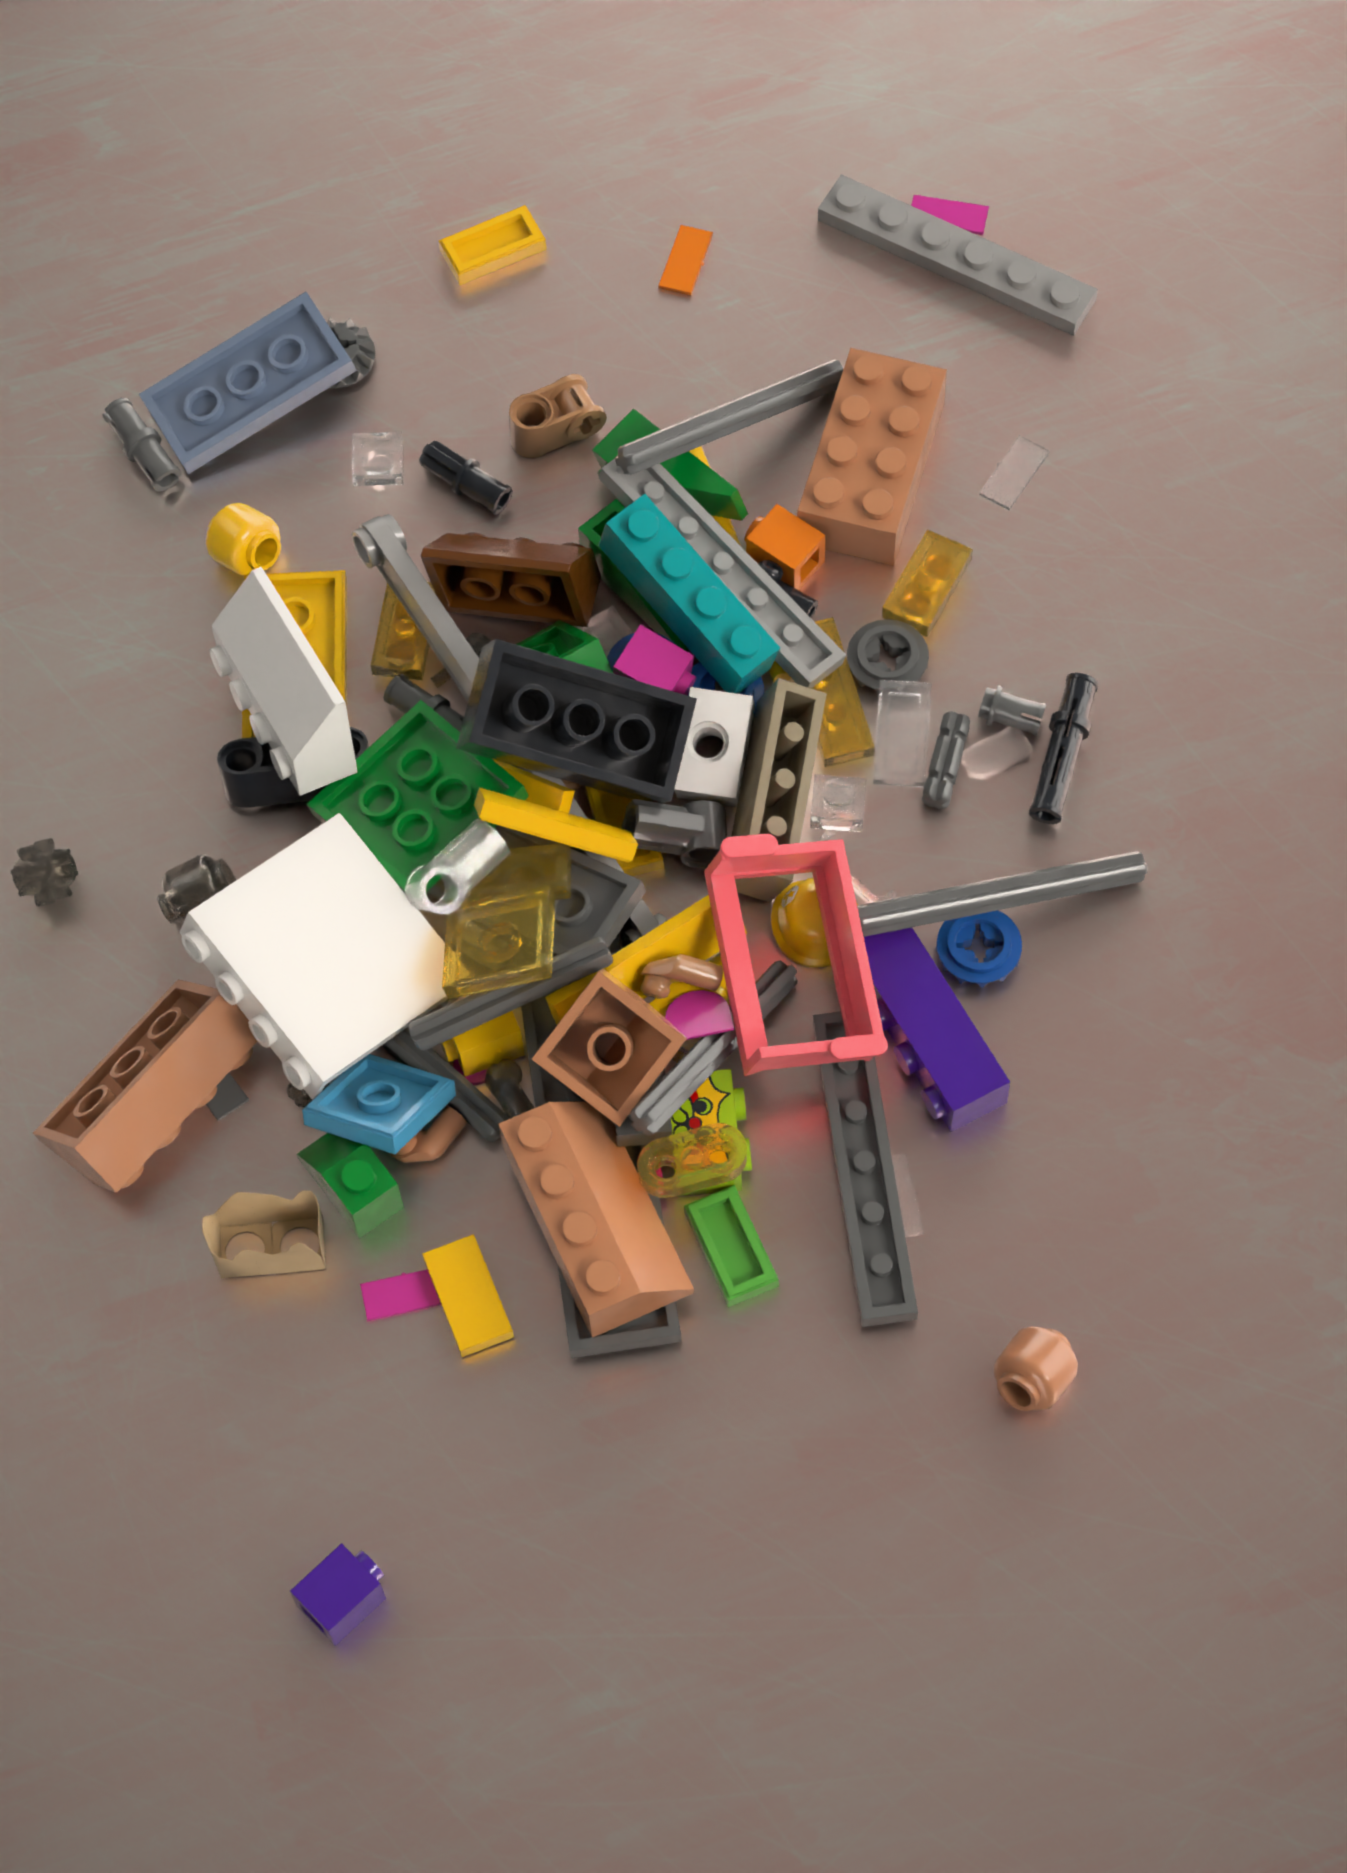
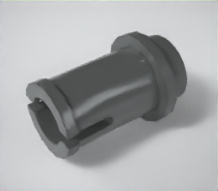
M998 685L997 690L989 687L986 688L978 713V717L987 719L986 725L991 726L994 721L1037 736L1041 721L1023 716L1021 713L1042 719L1047 704L1002 692L1003 686Z

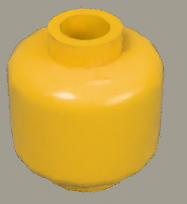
M242 503L229 504L218 511L209 522L206 533L208 554L215 562L239 575H249L252 570L259 567L267 570L276 562L280 554L281 537L279 527L271 517L249 505Z

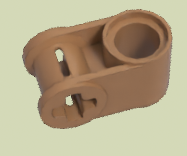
M570 374L550 385L522 394L513 400L509 408L510 443L512 449L517 454L525 458L542 457L548 452L567 444L587 439L602 429L606 423L607 416L603 408L595 405L588 395V384L585 378L580 374Z

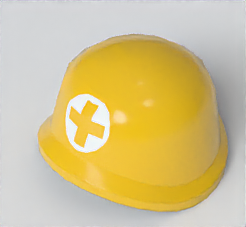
M814 878L793 882L777 895L772 906L771 928L775 941L782 953L799 965L813 968L830 966L831 961Z

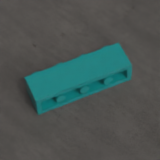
M643 494L606 522L598 546L726 692L739 694L771 668L780 650V646L646 494Z

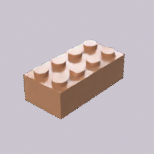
M850 348L797 510V517L825 534V550L891 566L895 565L945 404L947 369Z

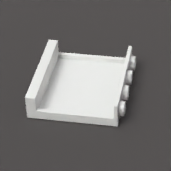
M340 813L189 911L179 932L182 935L183 946L189 956L197 963L203 962L215 977V984L221 996L229 1004H236L249 1020V1028L255 1039L262 1046L271 1047L283 1062L282 1068L290 1083L299 1090L304 1089L312 1100L322 1092L327 1083L406 1029L411 1022L423 1017L440 1004L445 1007L458 999L473 978Z

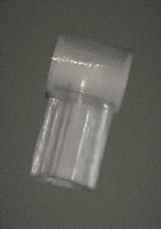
M476 818L426 865H420L410 873L405 885L406 897L410 904L417 910L441 915L457 910L464 902L466 894L511 853L506 845V841L488 823L480 820V818ZM439 875L445 883V892L441 900L433 904L426 895V886L433 876Z

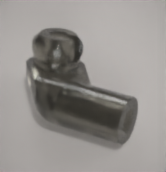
M502 1059L498 1064H491L486 1071L485 1084L510 1119L535 1107L519 1084L522 1081L523 1074L518 1063L511 1059Z

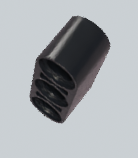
M350 727L355 759H357L369 748L368 740L361 730ZM256 737L230 741L218 752L217 762L226 799L237 807L251 808L311 801L327 786L325 785L300 796L289 777L282 780L278 776L271 760L270 750L272 748L269 743L261 745Z

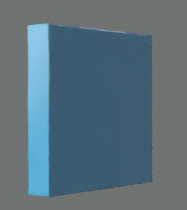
M368 1054L340 1074L302 1109L304 1125L396 1154L456 1096L455 1082L443 1076Z

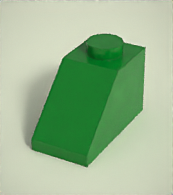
M326 1133L296 1154L299 1161L359 1239L404 1208L398 1183L369 1146Z

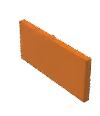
M680 225L658 285L660 289L691 296L700 269L704 266L703 261L713 232Z

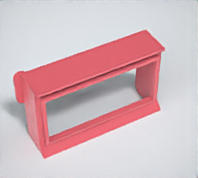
M771 834L725 838L720 845V851L705 869L704 874L744 1076L772 1069L864 1060L866 1062L870 1061L873 1057L883 1055L888 1048V1042L883 1033L843 839L778 845L777 839ZM812 872L846 1037L768 1047L735 879Z

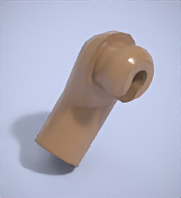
M679 954L649 962L641 972L644 979L640 989L645 996L657 999L668 997L670 994V983L684 982L715 991L721 983L723 968L715 963Z

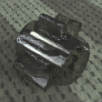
M53 838L36 841L33 845L18 848L17 854L20 859L15 863L13 869L10 870L13 882L19 890L18 895L20 897L34 895L37 907L53 904L58 899L70 897L72 891L69 886L73 884L78 875L76 863L70 854L71 850L69 848L64 850L55 849Z

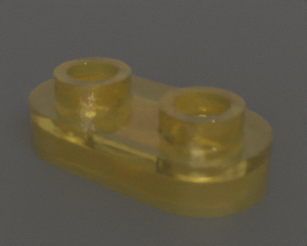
M713 1123L659 1138L648 1143L640 1152L637 1162L638 1177L641 1185L647 1192L660 1198H671L722 1184L735 1179L744 1170L747 1162V1144L744 1136L738 1129L725 1123ZM716 1151H723L729 1155V1159L723 1163H715L709 1157ZM662 1166H670L676 1170V1173L670 1178H661L656 1174V1171Z

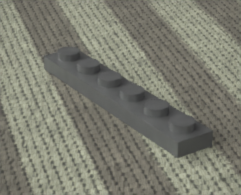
M841 1011L813 1015L815 1041L846 1037ZM875 1057L866 1062L864 1060L819 1064L862 1327L917 1320L918 1309Z

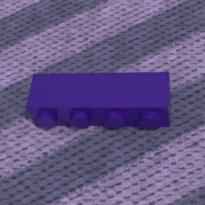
M911 927L864 937L883 1031L887 1030L896 1044L894 1046V1053L902 1070L908 1076L914 1073L924 1088L921 1090V1097L934 1119L942 1117L950 1132H953L1007 1104L1010 1080L914 929Z

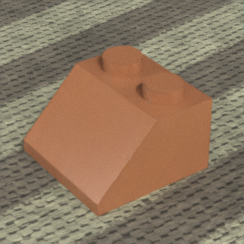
M602 968L542 1044L532 1060L620 1127L631 1113V1110L637 1105L687 1040V1037L647 1001Z

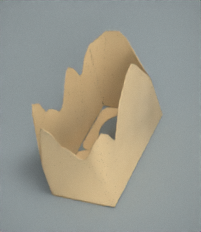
M303 1190L292 1200L272 1194L236 1192L214 1214L204 1216L202 1219V1232L221 1278L326 1269L323 1214L312 1191ZM304 1227L312 1230L317 1235L319 1249L316 1253L305 1244L296 1243L291 1245L288 1251L281 1252V1241L290 1230ZM242 1232H250L262 1239L265 1248L264 1253L247 1249L239 1252L233 1260L227 1259L226 1247L233 1236Z

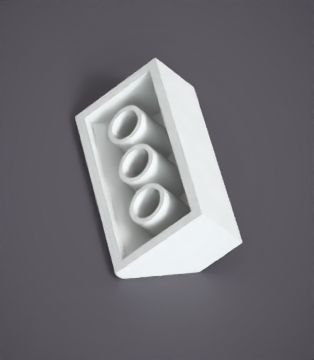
M259 567L252 570L212 624L216 646L209 649L210 656L219 676L224 677L228 675L231 679V682H229L230 690L240 711L245 709L250 711L251 727L258 742L261 745L269 743L272 748L270 756L278 776L282 780L289 777L301 796L358 772L346 703L263 568Z

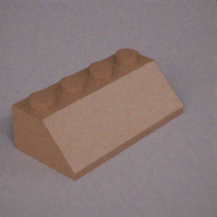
M178 979L39 1125L33 1134L39 1141L93 1184L115 1193L121 1188L130 1186L141 1176L144 1170L143 1164L157 1149L170 1144L178 1136L181 1130L180 1124L192 1111L203 1107L215 1096L218 1083L231 1070L241 1067L251 1057L253 1046L258 1041L249 1028L248 1018L236 1004H229L221 996L217 988Z
M548 1102L499 1123L503 1150L592 1338L694 1293L690 1279L626 1148L617 1146L615 1125L609 1118L588 1102Z

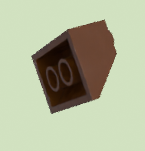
M475 532L465 535L446 533L423 547L420 556L436 596L446 611L453 613L552 624L562 620L572 626L588 627L601 579V573L593 549L586 548L577 543L557 545L538 543L523 537L510 540L491 538Z

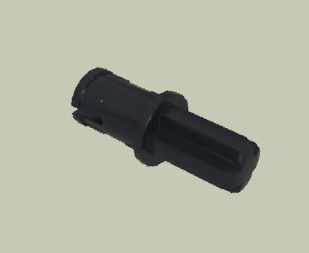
M433 441L423 448L419 459L421 466L452 485V492L457 495L466 494L489 509L494 515H498L506 508L513 494L512 487L503 484L480 469V463L474 458L466 460L438 441Z

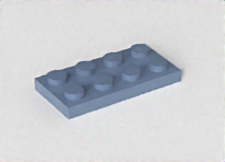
M304 292L141 392L139 396L187 473L190 474L357 370L308 293Z

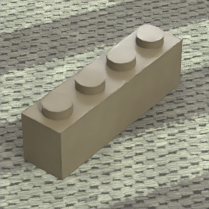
M778 678L757 701L731 837L771 834L777 839L778 845L800 843L827 693ZM794 874L735 879L737 892L771 902L793 882Z

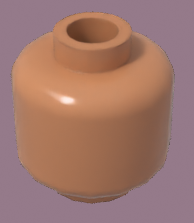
M1036 1326L1019 1330L994 1363V1377L997 1381L999 1394L1011 1406L1023 1411L1050 1409L1074 1380L1078 1370V1362L1068 1339L1057 1330Z

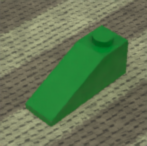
M633 408L592 451L602 468L618 456V448L661 429ZM685 452L660 463L710 515L742 521L748 515L738 489L691 452Z

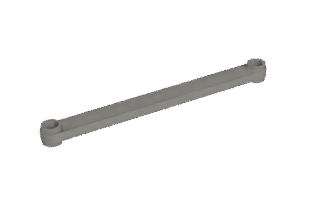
M390 514L383 517L377 516L361 524L359 529L352 531L351 534L354 547L360 559L368 568L377 566L466 700L469 701L479 658L406 552L407 542L399 524ZM515 766L517 768H520L522 770H525L527 772H530L532 774H535L537 776H540L542 778L565 786V784L560 778H556L536 771ZM573 798L569 814L587 818ZM565 845L624 872L613 858ZM642 898L621 929L623 931L621 940L624 948L667 921L666 917L660 913L653 915Z

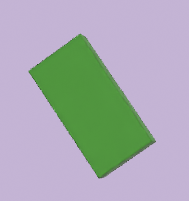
M735 1185L684 1205V1213L728 1308L779 1287L777 1274Z

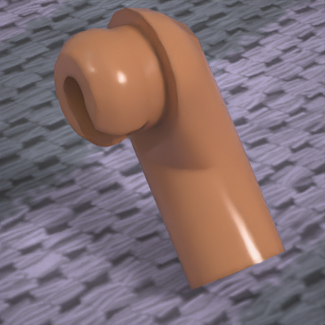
M445 1107L428 1130H420L396 1154H390L396 1160L403 1163L437 1160L467 1125V1121L456 1110Z

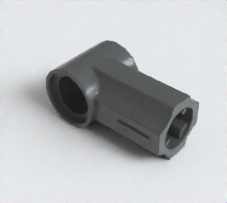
M632 799L626 806L621 829L631 831L638 843L637 848L680 855L683 864L693 868L705 869L720 851L722 841L727 838L726 810L720 803L706 800L693 801L680 807Z

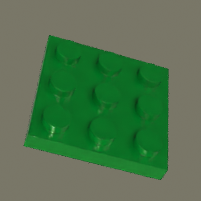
M422 700L414 705L355 759L357 773L328 784L307 803L312 814L322 823L340 813L412 903L420 899L498 826L480 820L474 802L479 787L521 800H526L529 797L524 785L493 759L456 749L460 732Z

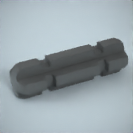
M949 711L943 715L939 729L940 733L936 740L928 770L929 775L926 778L923 789L922 801L928 807L945 809L950 804L953 785L956 782L964 751L963 747L970 729V718L965 714Z

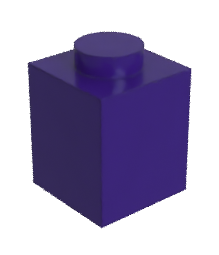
M342 1543L290 1590L296 1606L334 1646L340 1643L386 1599L379 1582L384 1576L381 1569L364 1551L361 1550L354 1556Z

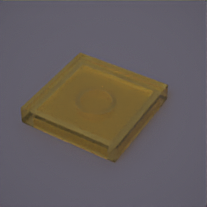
M550 885L447 906L442 989L448 999L552 978L555 895Z

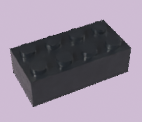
M495 639L482 647L456 749L625 798L663 804L671 801L697 698Z

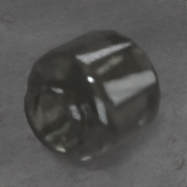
M199 854L164 873L162 877L164 893L159 894L157 900L161 911L171 924L178 921L183 925L189 911L235 882L236 878L224 859L215 860L207 854Z

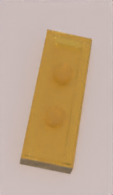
M834 618L814 621L844 652ZM845 657L840 667L811 688L827 693L818 739V748L824 767L875 756V745L847 658Z

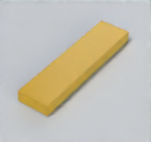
M709 895L613 954V963L603 969L641 998L645 999L648 996H645L640 989L644 979L641 972L649 962L679 954L705 961L719 952ZM597 972L566 985L545 997L556 1025L562 1020Z

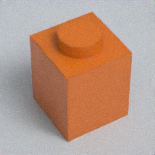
M776 504L765 517H757L746 531L744 537L746 552L757 563L763 560H770L780 565L783 571V576L780 580L798 590L805 585L825 562V534L779 504Z

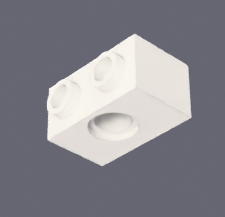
M690 687L689 696L697 698L674 789L678 799L714 801L721 805L737 807L755 712L753 696ZM706 736H717L724 741L722 751L713 758H703L696 753L698 742Z

